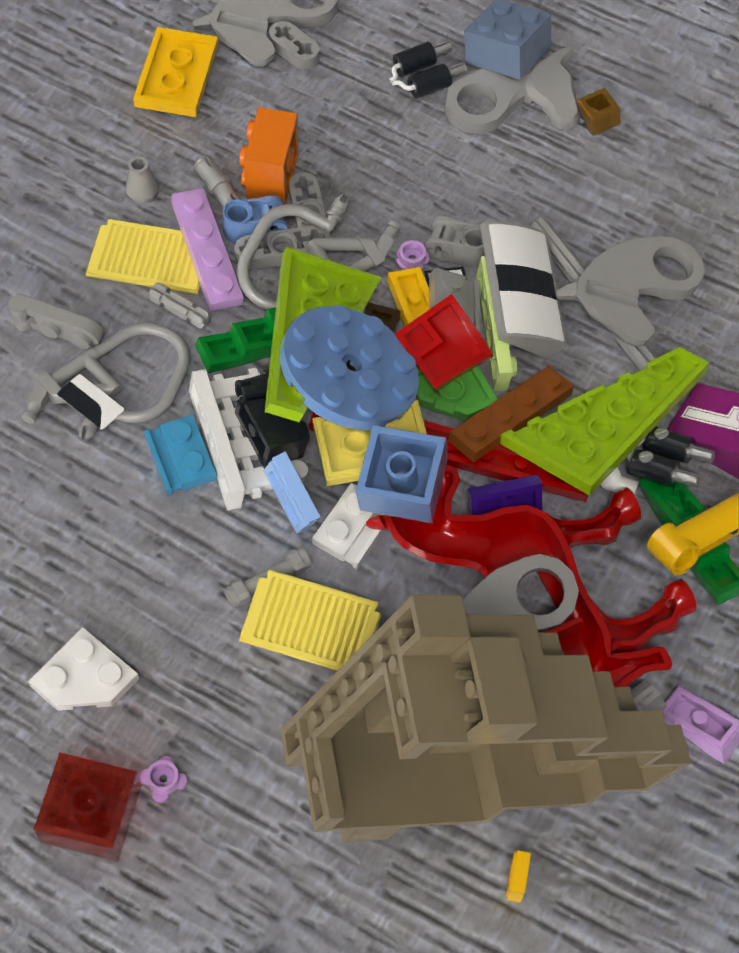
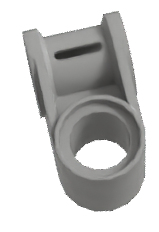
M447 216L436 217L431 226L433 230L431 239L425 243L426 252H428L429 257L437 261H447L470 268H478L481 256H485L480 224L454 220Z

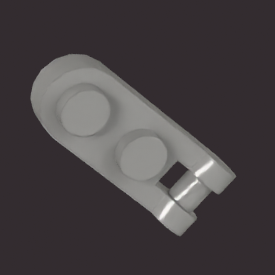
M15 295L8 302L10 313L13 315L14 326L20 331L33 328L39 330L47 337H59L70 341L81 349H89L99 345L104 336L103 328L97 322L85 316L24 295Z

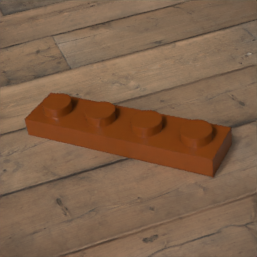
M547 366L450 431L448 441L474 463L500 445L502 433L510 429L516 432L526 427L527 421L537 416L541 417L570 397L574 385L553 368Z

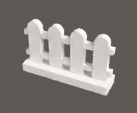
M257 367L248 369L247 375L224 379L223 374H216L213 376V381H209L206 369L192 371L189 393L211 462L216 471L227 511L241 508L245 494H251L252 499L261 498L262 491L273 489L263 471V466L253 467L252 461L259 458L248 437H243V428L234 413L235 408L232 404V401L239 400L235 392V381L260 375ZM221 403L223 410L219 411L217 404ZM227 433H231L233 440H229ZM293 460L291 462L303 483L307 477L308 467L300 460ZM237 463L241 464V471H239Z

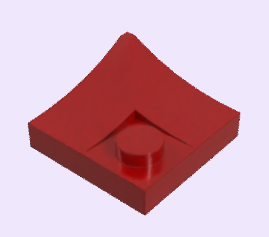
M452 294L394 334L408 354L415 359L416 367L435 392H438L468 371L493 358V354Z

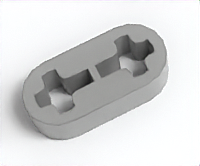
M280 21L270 27L269 40L272 42L276 53L300 70H310L318 65L319 46L316 41L290 22Z

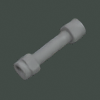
M300 547L286 553L284 561L269 569L287 575L293 573L294 576H298L306 572V569L312 567V563L304 548ZM269 569L245 582H242L239 578L223 588L224 594L232 608H236L239 605L243 606L251 601L250 595L255 593L259 577L267 579Z

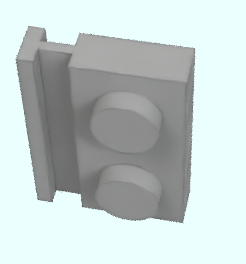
M434 267L429 275V309L452 294L478 332L481 333L480 280L468 281L464 275Z

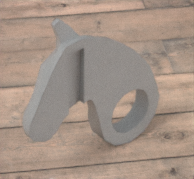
M222 0L213 8L212 13L192 22L197 30H214L224 45L238 52L251 65L265 67L272 62L275 56V48L267 38L269 23L286 21L296 27L317 28L329 23L336 15L338 0H325L322 5L312 9L300 8L293 4L291 0Z
M568 46L546 59H539L520 80L484 68L470 71L454 81L447 89L445 114L451 125L464 133L481 135L496 130L509 114L525 101L529 104L534 102L541 106L555 128L571 129L575 127L580 121V110L576 102L573 76L566 67L567 62L574 55V50ZM478 94L489 98L495 107L486 114L474 115L464 111L458 102L467 95Z
M664 236L638 237L617 244L604 251L587 266L578 281L556 290L555 294L559 300L582 302L592 319L609 328L625 343L631 346H642L653 336L655 328L638 306L639 295H651L666 300H683L693 295L705 274L703 259L691 245L678 238ZM664 256L677 260L687 272V279L677 281L664 277L657 271L653 259Z
M537 554L496 569L471 590L464 598L463 605L467 614L534 615L538 632H543L562 625L574 613L579 590L573 572L558 558ZM542 571L550 573L558 579L564 592L563 601L558 609L550 614L536 615L531 614L522 607L518 601L517 587L522 578L528 574Z

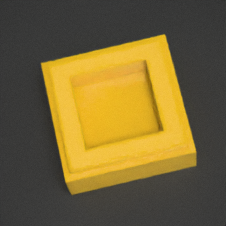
M519 850L514 852L505 895L509 901L521 903L523 899L531 857L529 852Z

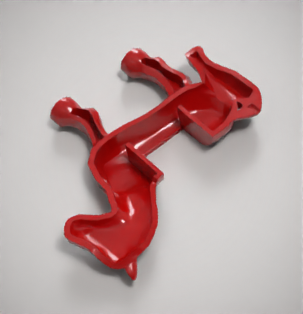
M446 464L433 523L389 515H376L366 521V526L371 529L390 530L394 539L403 548L422 559L440 564L475 569L484 579L496 569L525 557L541 554L558 558L573 572L579 592L574 613L564 624L544 633L558 634L560 646L565 655H588L592 672H610L614 687H627L634 680L649 672L670 670L673 665L672 660L664 647L641 649L645 647L651 638L675 631L678 628L681 617L696 611L697 603L694 594L682 578L664 586L661 599L646 612L632 618L619 620L609 618L589 597L579 576L570 548L588 544L609 545L616 542L622 526L632 525L641 519V509L638 500L627 487L611 495L605 511L586 520L567 521L555 519L547 512L529 505L503 507L483 515H455L451 513L452 498L460 483L459 472L455 467ZM537 571V575L556 609H558L564 597L561 583L550 573Z

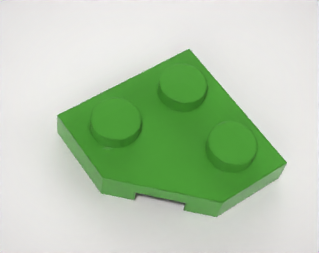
M478 366L452 381L438 392L433 390L417 368L419 386L416 400H418L419 406L467 421L498 400Z

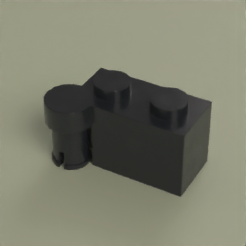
M269 369L261 371L258 376L235 381V392L239 400H237L234 413L264 469L272 461L273 457L285 451L291 461L302 458L310 439L309 430L304 421L297 422L265 412Z

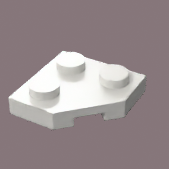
M82 627L28 682L32 689L59 711L73 710L77 706L96 705L97 708L113 707L139 680L137 672Z

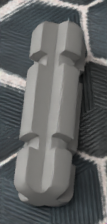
M155 283L149 291L151 301L160 306L164 304L165 309L186 321L191 319L190 323L198 328H205L211 320V312L201 305L196 307L194 301L174 290L169 292V287L162 283Z

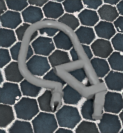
M344 193L335 198L330 211L326 213L327 218L308 207L298 204L280 205L263 215L244 247L237 266L239 284L249 300L265 310L276 307L277 301L271 300L259 293L253 286L249 276L250 262L271 224L285 216H297L325 231H333L336 224L341 222L342 215L349 206L348 195L344 203L340 201ZM389 220L387 228L380 236L377 244L370 237H316L306 243V246L312 255L330 261L331 259L326 251H361L364 257L348 267L366 272L371 268L374 270L384 264L386 261L385 257L394 242L396 232L400 230L401 226L397 222Z
M137 323L127 326L99 345L90 348L51 375L46 371L36 378L37 383L28 398L27 409L23 412L21 418L27 423H34L36 415L40 410L43 411L49 399L55 405L67 403L57 395L62 389L60 385L85 368L100 383L94 384L108 396H116L120 393L122 387L98 360L134 336L153 335L167 340L175 347L178 354L177 366L162 397L157 403L139 411L124 409L115 420L127 423H142L155 419L170 407L185 378L190 365L188 346L177 332L162 325ZM87 418L83 420L79 428V436L81 439L84 437L85 441L93 437L98 428Z

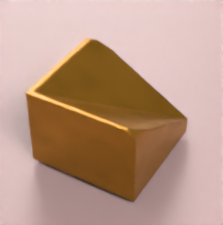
M605 88L576 100L584 121L593 136L620 124V107Z

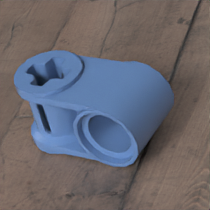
M265 196L254 199H235L226 203L223 208V234L225 238L232 243H236L239 238L252 235L259 220L269 211V206H272L273 209L284 205L282 199L277 196ZM283 217L271 224L273 231L288 229Z

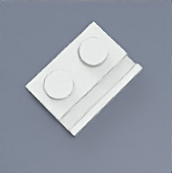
M351 483L313 536L312 544L341 561L345 560L358 570L384 531L369 528L366 526V521L376 515L383 514L361 511L356 496L357 486Z

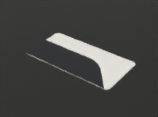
M78 374L57 393L60 398L100 429L107 427L124 411L121 405L81 374Z

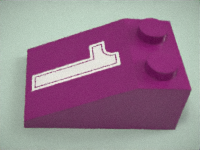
M698 383L667 430L695 438V446L715 452L712 465L739 479V393Z

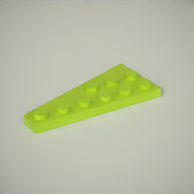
M286 246L281 258L265 403L266 413L300 422L308 408L303 404L305 398L294 385L289 387L280 366L279 352L281 342L292 322L306 311L319 307L341 305L363 312L382 277Z
M678 347L647 362L646 368L632 375L627 372L619 376L617 382L608 387L602 384L559 405L555 413L542 419L537 416L527 421V426L516 432L510 429L502 433L500 444L590 496L708 372L710 362L682 347Z

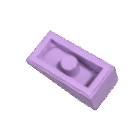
M678 685L665 702L666 708L662 711L665 722L669 725L681 724L683 735L724 764L739 745V720Z

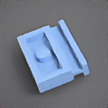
M285 451L273 457L272 461L268 463L263 471L298 535L310 529L317 519L320 518V515Z

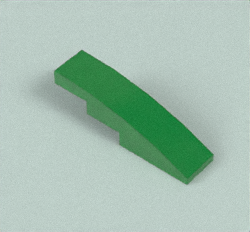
M276 307L267 309L263 318L232 323L229 332L198 337L195 347L207 372L212 373L271 357Z
M645 479L639 481V487L661 525L673 523L675 526H678L707 510L683 483L676 482L673 487H668ZM726 542L699 556L696 563L690 568L717 605L739 596V567L729 557L730 546Z

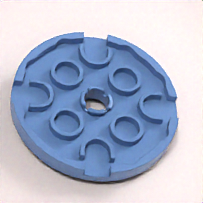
M341 305L314 308L301 314L292 322L281 342L279 352L280 366L289 387L292 385L296 387L305 398L303 404L314 413L343 427L357 430H372L373 425L385 427L387 423L396 419L400 420L414 402L419 386L415 359L408 354L395 337V333L385 326L379 318ZM348 360H350V365H352L356 369V371H351L347 369L345 363Z

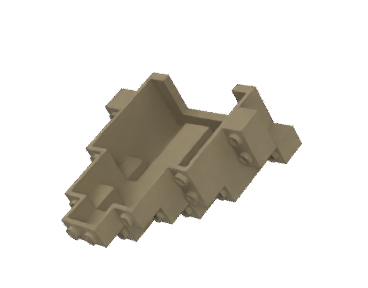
M412 594L280 729L286 767L303 766L314 832L341 831L343 842L387 840L403 827L488 823L505 810L588 806L609 792L648 791L691 764L689 748L685 741L681 724L666 725L662 710L638 711L630 687H614L610 672H592L588 655H565L561 649L558 634L539 633L534 615L467 614L464 610L461 595Z

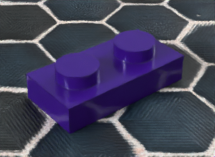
M538 475L467 489L468 512L472 515H483L503 507L529 505L543 511L542 482Z

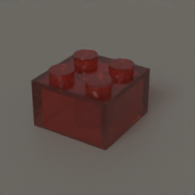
M59 752L33 829L40 842L118 862L142 787L138 772Z

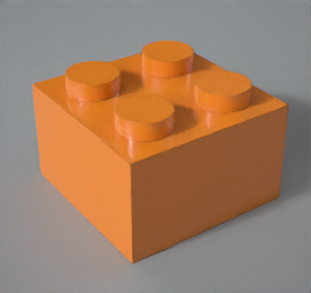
M258 107L255 120H249L248 145L242 146L240 151L239 165L244 166L241 175V186L246 187V199L277 196L282 199L285 205L289 194V181L294 175L299 157L298 113Z

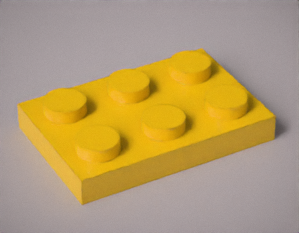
M157 27L133 97L134 107L197 118L219 46L218 37Z

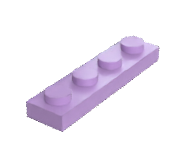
M204 188L172 194L171 203L209 311L242 305L244 297Z

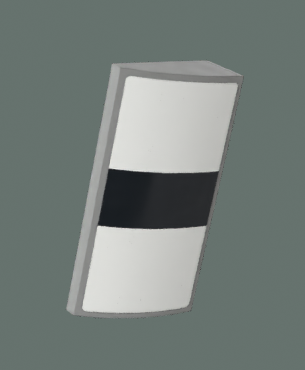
M484 221L480 224L498 340L548 359L567 347L559 299L555 294L557 287L547 233L516 223Z

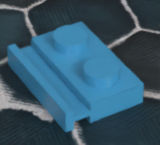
M193 414L159 425L158 429L149 431V429L143 430L167 496L173 495L172 492L180 489L185 491L217 480L216 471Z

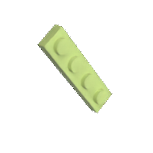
M481 256L476 279L480 280V306L486 344L493 354V358L489 360L493 391H507L511 378L516 377L517 361L515 356L510 355L509 348L511 344L498 340L485 256Z

